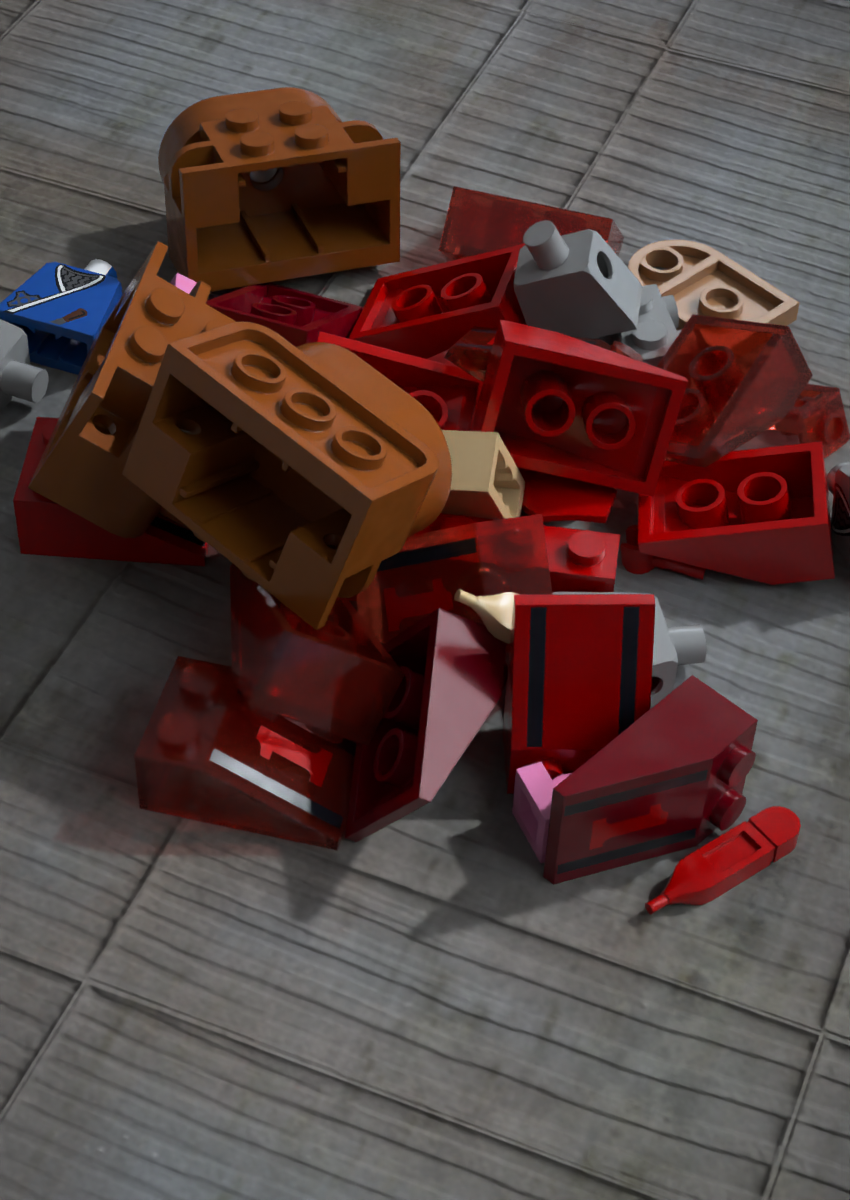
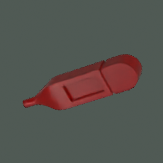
M772 806L752 816L748 822H742L685 856L676 865L672 876L661 894L645 903L647 912L653 914L666 905L671 904L704 905L770 866L772 861L776 862L792 852L796 847L801 828L800 819L788 808Z

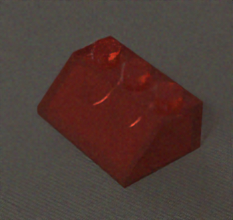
M454 186L439 251L448 259L457 260L524 244L523 236L527 229L533 224L544 220L553 222L561 236L587 229L597 231L617 256L622 248L624 237L614 220L610 218Z

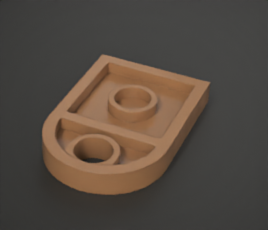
M689 240L658 241L639 249L629 261L628 269L642 286L657 284L662 297L673 295L679 316V326L676 330L688 329L693 346L721 365L727 364L797 319L800 304L798 301L721 252L705 244ZM653 267H663L668 270H660Z

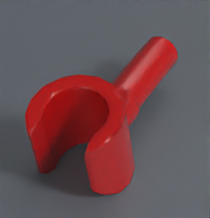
M632 525L626 529L627 544L622 543L620 551L622 564L628 572L645 574L657 567L703 580L705 568L640 553L638 547V525Z

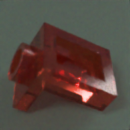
M785 381L749 406L753 421L761 416L771 418L757 428L780 431L782 435L786 436L798 435L800 444L822 441L824 459L846 444L850 439L840 390L836 387Z

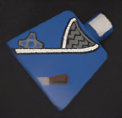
M100 259L90 261L85 269L58 262L46 263L0 303V319L22 328L26 333L30 362L79 375L97 333L122 296V285L117 280L115 269L108 262Z

